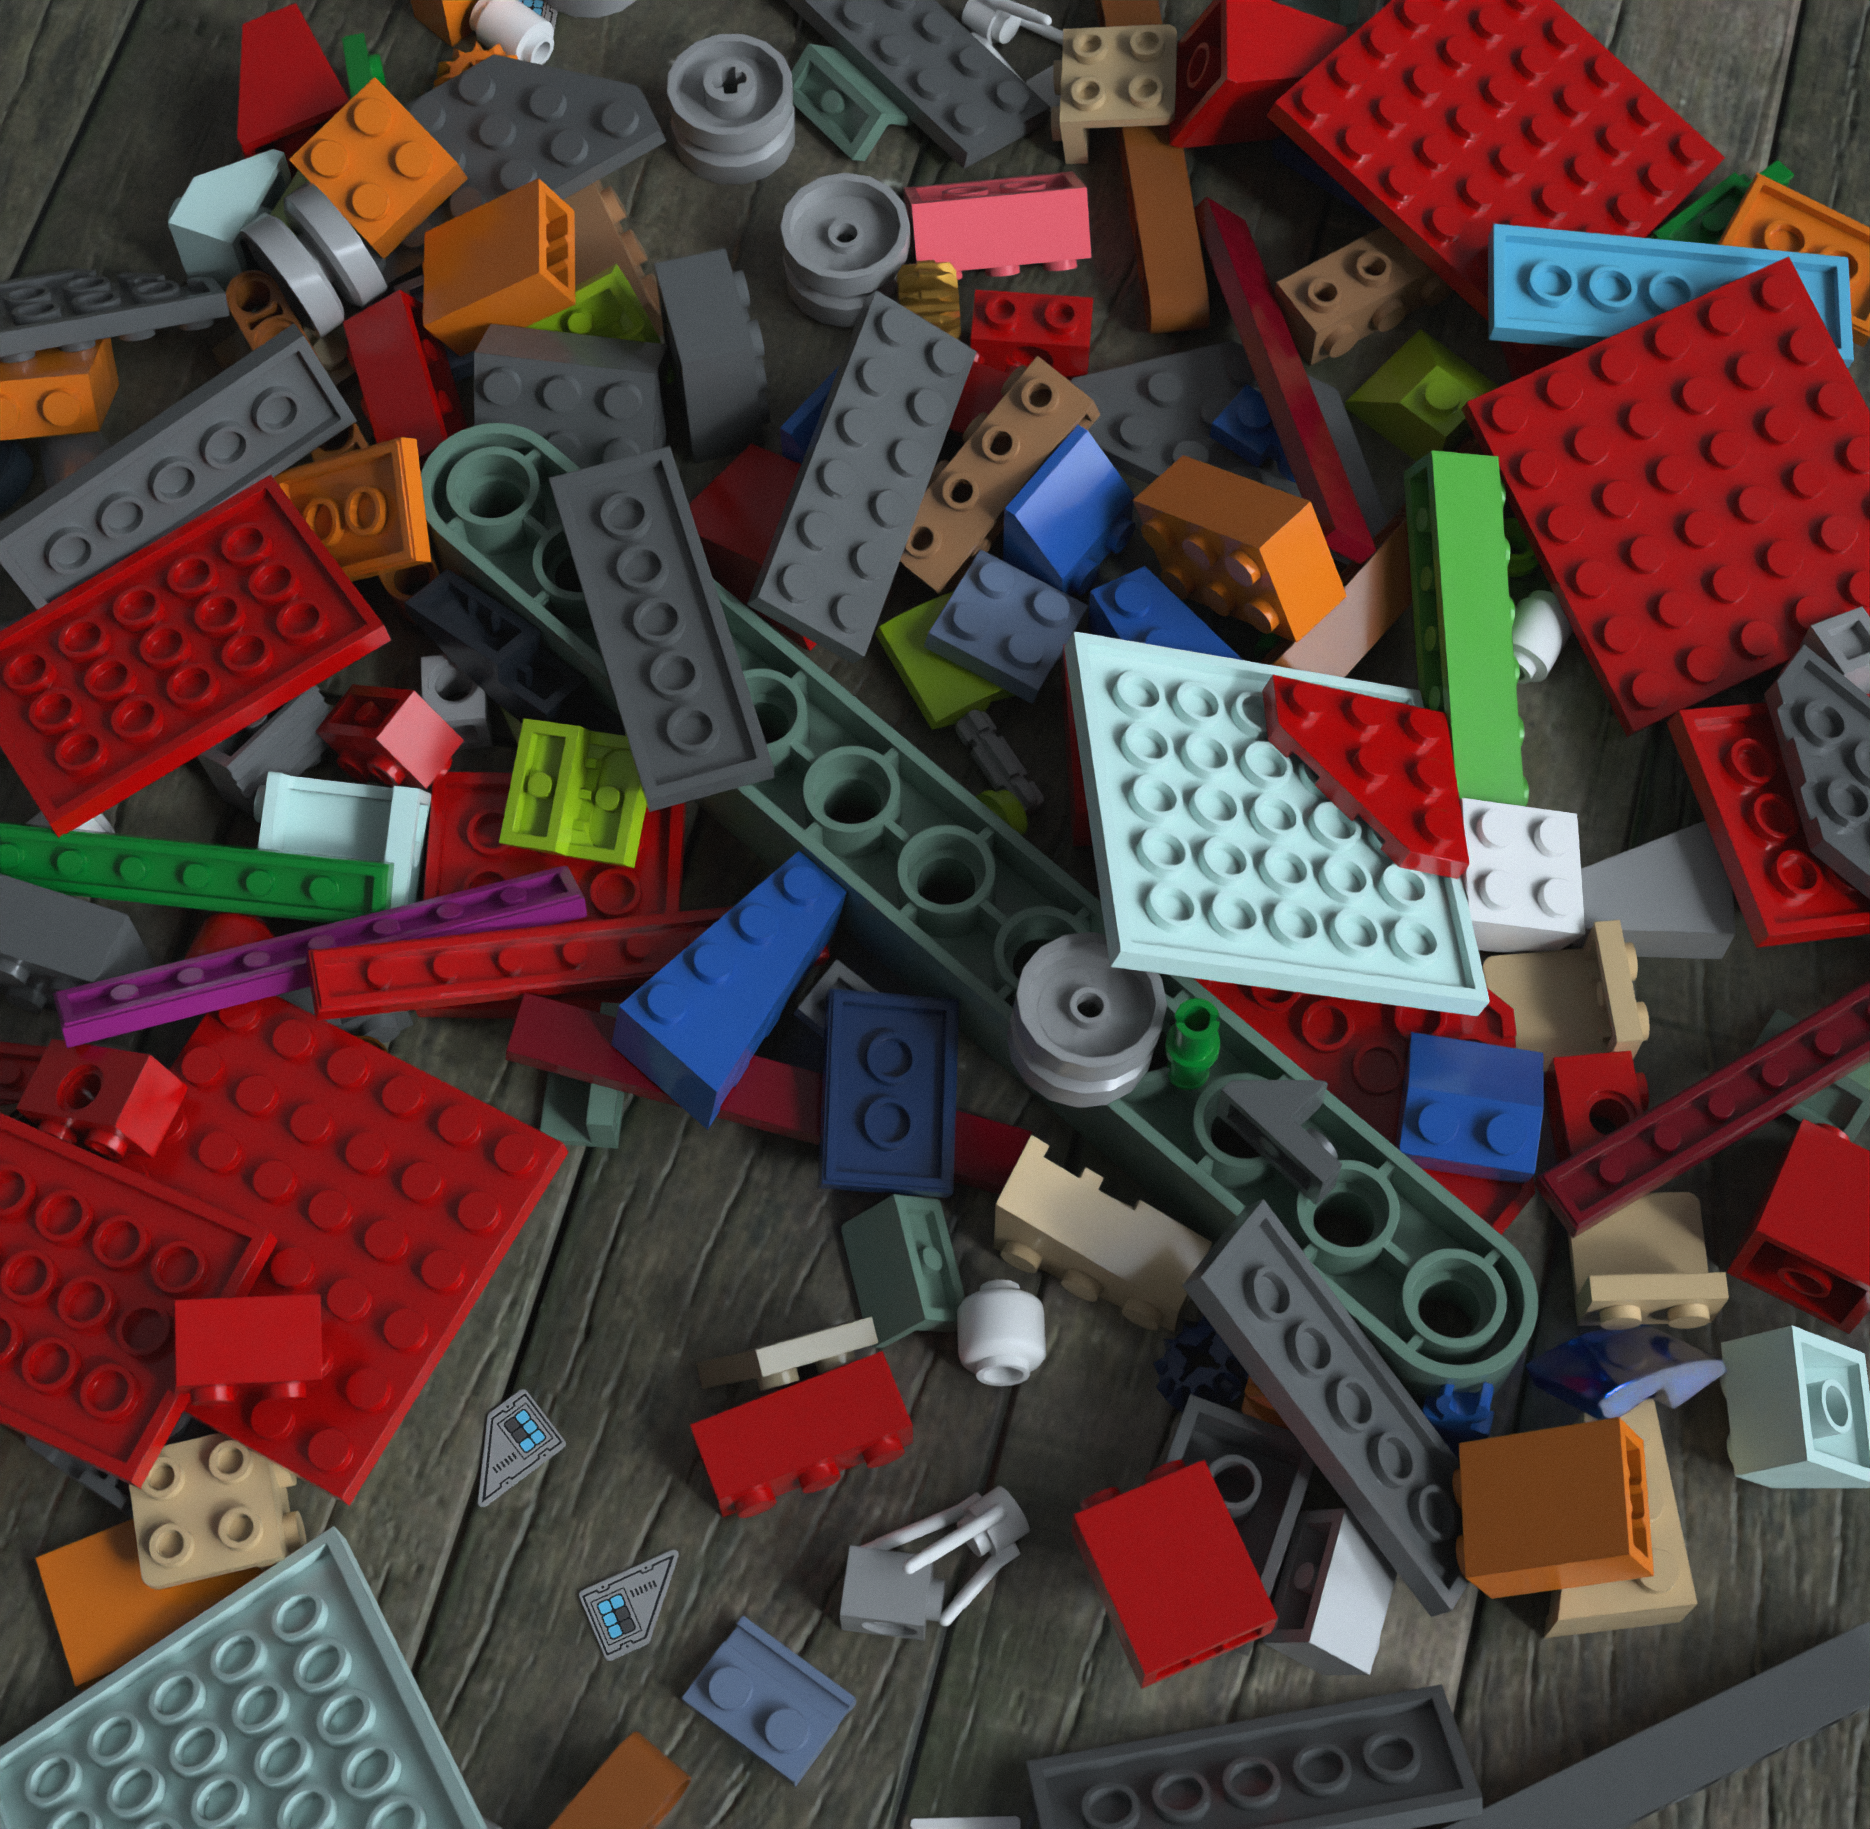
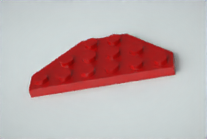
M1194 979L1313 1079L1326 1081L1328 1083L1327 1090L1393 1145H1395L1411 1032L1516 1048L1515 1037L1517 1032L1514 1009L1488 988L1487 992L1490 1002L1478 1016ZM1423 1169L1501 1235L1535 1195L1533 1177L1524 1185Z

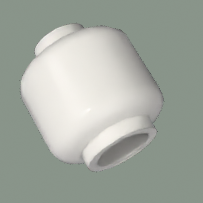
M1010 1280L988 1281L980 1286V1291L966 1297L958 1307L959 1358L961 1364L967 1370L976 1374V1378L980 1382L993 1386L1019 1384L1026 1381L1030 1376V1372L1037 1369L1044 1361L1046 1342L1042 1302L1033 1294L1020 1290V1286L1016 1282Z

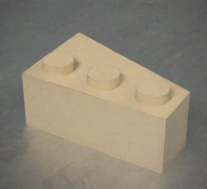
M1031 1135L996 1202L994 1248L1002 1251L1001 1257L1019 1270L1036 1273L1040 1269L1062 1279L1061 1285L1081 1299L1097 1301L1098 1297L1123 1308L1122 1314L1131 1322L1143 1328L1157 1330L1159 1326L1175 1332L1191 1298L1182 1284L1210 1251L1212 1242L1142 1200L1136 1201L1134 1207L1108 1196L1098 1190L1104 1179L1102 1176L1085 1167L1082 1169L1079 1177H1076L1044 1158L1049 1145Z
M1654 1398L1585 1406L1574 1423L1579 1424L1620 1417L1644 1440L1654 1576L1552 1590L1544 1638L1678 1623L1698 1604Z

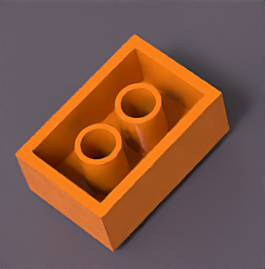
M1182 455L1133 499L1143 523L1141 526L1142 535L1154 549L1163 570L1161 572V579L1164 585L1180 599H1191L1210 607L1221 616L1230 615L1252 624L1262 633H1274L1297 643L1347 597L1311 501Z

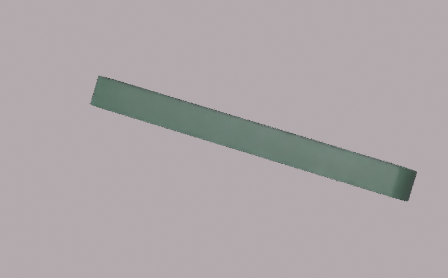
M487 423L472 426L455 433L443 441L431 453L421 471L428 535L440 574L446 569L451 570L540 629L541 647L587 677L588 695L619 715L549 482L550 477L581 470V468L542 436L521 426L506 423ZM713 579L763 735L781 739L766 744L773 763L775 778L693 801L774 871L798 851H801L842 886L847 893L837 924L918 995L959 999L958 1029L1186 1226L1211 1241V1247L1215 1245L1244 1207L1264 1199L1420 1409L1426 1395L1437 1397L1440 1386L1444 1384L1454 1385L1453 1391L1474 1393L1480 1391L1483 1382H1487L1493 1385V1398L1505 1384L1529 1341L1536 1324L1538 1314L1537 1288L1533 1274L1523 1256L1506 1238L1327 1089L1322 1105L1301 1125L1304 1130L1313 1128L1323 1134L1334 1146L1338 1154L1337 1160L1342 1163L1335 1188L1317 1205L1310 1201L1262 1155L1255 1158L1242 1159L1232 1157L1220 1151L1213 1144L1212 1137L1218 1132L1233 1130L1217 1115L1221 1090L1231 1080L1315 1079L1196 980L1190 977L1158 973L1162 978L1167 1008L1154 1053L1163 1058L1166 1065L1161 1069L1147 1072L1132 1092L1108 1105L1077 1108L1050 1101L1026 1084L1011 1061L1007 1031L1020 981L1015 975L1023 970V967L1040 947L1063 935L1087 932L1106 935L1101 901ZM851 811L865 812L875 816L866 822L858 824H845L832 820V818L839 814ZM950 888L960 890L971 897L957 904L942 905L932 903L922 896L933 890ZM1201 998L1211 1002L1219 1012V1017L1216 1019V1021H1220L1219 1029L1217 1030L1221 1041L1219 1055L1214 1064L1209 1067V1078L1203 1086L1191 1091L1181 1090L1174 1086L1167 1076L1170 1068H1167L1166 1037L1171 1026L1176 1023L1175 1013L1180 1004L1188 999ZM1327 1214L1348 1217L1357 1222L1366 1231L1367 1241L1358 1247H1342L1332 1244L1316 1232L1314 1221L1319 1216ZM1430 1300L1452 1304L1460 1309L1470 1320L1471 1333L1462 1338L1442 1336L1432 1331L1423 1323L1419 1316L1418 1307Z

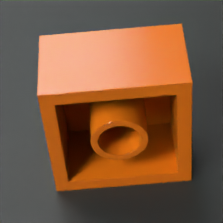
M376 77L366 84L289 159L309 182L315 184L328 197L350 225L383 259L398 247L468 179L451 155Z

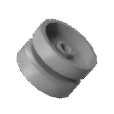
M718 34L696 41L678 55L668 73L667 98L671 115L673 145L681 162L698 177L718 184H747L768 177L782 166L795 145L792 73L784 56L766 41L745 34Z
M851 173L819 177L801 187L785 206L780 229L784 252V278L788 295L802 313L823 324L848 328L855 326L865 299L877 290L897 302L896 276L902 265L911 264L909 252L910 222L905 204L892 188L870 176Z
M307 181L284 198V214L295 235L279 218L265 212L242 227L240 235L260 269L276 281L295 316L315 337L321 339L344 322V308L333 287L346 301L364 308L385 293L387 285L375 261L350 223L315 184Z
M1096 932L1067 934L1040 947L1023 967L1007 1031L1011 1061L1026 1084L1050 1101L1077 1108L1108 1105L1132 1092L1149 1069L1154 1048L1157 1045L1167 1008L1162 978L1158 973L1110 967L1106 935Z

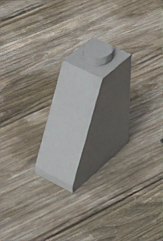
M1706 821L1581 868L1585 935L1569 944L1568 949L1583 948L1594 922L1620 920L1624 942H1632L1634 944L1637 957L1722 959L1736 934L1733 889Z

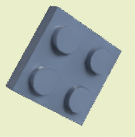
M980 549L930 629L924 647L1033 704L1062 656L1063 644H1067L1072 633L1076 632L1082 622L1088 605Z

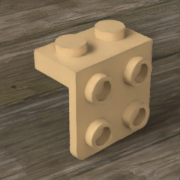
M1161 24L1063 29L1062 60H1054L1053 64L1055 95H1060V106H1052L1051 131L1053 142L1062 141L1066 164L1089 163L1090 128L1168 125L1174 121L1176 117L1178 47L1177 30L1174 26Z
M1620 920L1594 922L1583 948L1497 955L1487 958L1483 964L1482 969L1486 987L1514 1009L1517 1032L1515 1037L1516 1048L1543 1053V1077L1553 1057L1631 1050L1634 1060L1642 1042L1648 1040L1649 1016L1647 1007L1643 1001L1636 1002L1632 981L1636 980L1638 972L1636 950L1632 942H1624Z
M1648 1193L1575 1238H1572L1568 1233L1578 1326L1601 1325L1602 1328L1608 1330H1625L1635 1328L1641 1324H1668L1670 1327L1679 1329L1696 1328L1712 1323L1729 1299L1726 1272H1708L1700 1202L1692 1193Z
M220 1433L165 1445L142 1487L139 1489L129 1484L143 1582L152 1589L160 1590L257 1566L265 1572L278 1562L285 1560L287 1556L307 1544L301 1515L298 1510L290 1512L286 1487L296 1485V1476Z

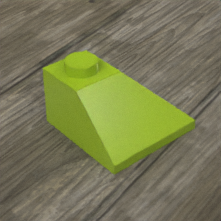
M1419 329L1346 401L1345 409L1415 461H1418L1431 450L1452 452L1471 431L1461 410L1465 403L1500 386L1422 329Z

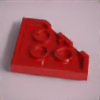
M1272 675L1262 690L1268 741L1286 758L1293 753L1300 757L1320 777L1315 786L1351 821L1359 816L1363 818L1385 840L1380 849L1398 867L1458 879L1470 865L1446 713Z

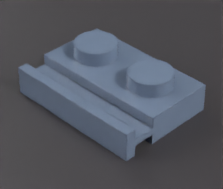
M745 1616L741 1617L736 1629L727 1641L721 1644L681 1698L684 1705L794 1787L798 1785L837 1731V1727L843 1718L856 1704V1698Z

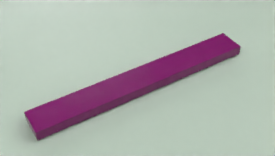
M561 866L57 991L53 994L65 1043L67 1048L310 987L306 965L308 950L556 925L587 917L585 898L568 866Z

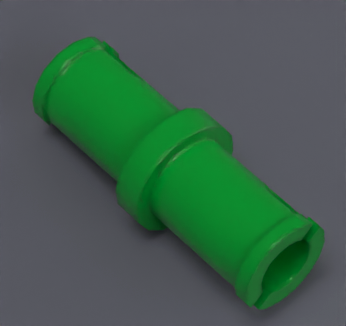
M1192 998L1180 1004L1175 1013L1176 1023L1171 1026L1167 1033L1165 1051L1168 1058L1167 1068H1170L1167 1076L1171 1083L1181 1090L1191 1091L1203 1086L1209 1078V1067L1214 1064L1219 1055L1221 1041L1217 1030L1219 1029L1220 1021H1216L1217 1017H1219V1012L1206 999Z

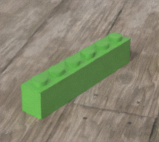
M1431 450L1404 471L1418 687L1421 692L1423 706L1425 709L1446 713L1460 799L1467 798L1526 807L1529 799V786L1526 778L1523 776L1521 756L1524 724L1521 717L1518 716L1516 691L1520 668L1513 652L1512 625L1515 618V606L1512 598L1509 597L1507 567L1510 561V545L1504 535L1503 522L1506 488L1503 481L1500 480L1499 457Z

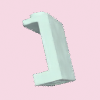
M269 771L266 785L258 787L254 802V818L257 823H261L258 848L393 862L394 874L391 909L416 903L419 900L432 794L418 788L394 786V788L296 777Z

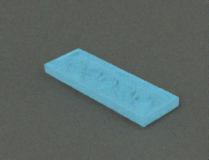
M1493 224L1488 236L1489 340L1585 349L1789 256L1847 369H1849L1854 361L1848 257Z

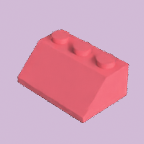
M1073 171L903 188L905 207L910 222V245L913 264L921 260L950 262L956 270L957 279L960 280L963 278L962 271L985 269L986 276L1002 277L1020 273L1019 265L1042 263L1043 270L1063 271L1076 268L1077 259L1091 258L1087 187Z

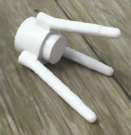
M968 0L963 10L962 25L970 30L971 34L1018 77L1019 75L992 46L993 43H1008L1017 33L1019 26H1022L1063 45V31L1050 25L1052 19L1049 15L1014 1Z
M997 1486L983 1497L976 1492L956 1506L878 1537L859 1547L890 1550L957 1522L958 1529L926 1547L902 1565L904 1573L912 1574L965 1542L978 1557L983 1556L987 1552L991 1554L989 1559L941 1613L940 1625L949 1626L1004 1565L1020 1555L1015 1542L1030 1531L1029 1524L1021 1508L1009 1492L1001 1486Z

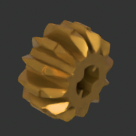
M921 260L915 264L902 265L896 276L897 303L961 341L958 279L950 262H935V260Z

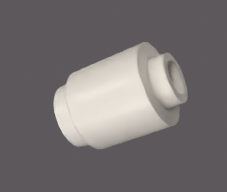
M479 0L472 10L470 27L476 32L477 40L487 48L491 49L495 45L500 44L506 56L517 55L518 60L541 65L550 57L554 48L552 24L519 0Z
M1543 590L1534 591L1528 598L1520 600L1515 607L1512 639L1514 656L1517 658L1520 668L1518 681L1520 684L1545 680L1573 632L1554 593Z

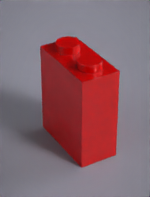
M1181 1459L1163 1464L1150 1471L1144 1477L1147 1484L1121 1494L1118 1487L1101 1490L1084 1499L1080 1503L1082 1511L1073 1514L1071 1533L1141 1689L1272 1633L1278 1619L1205 1459L1187 1467Z

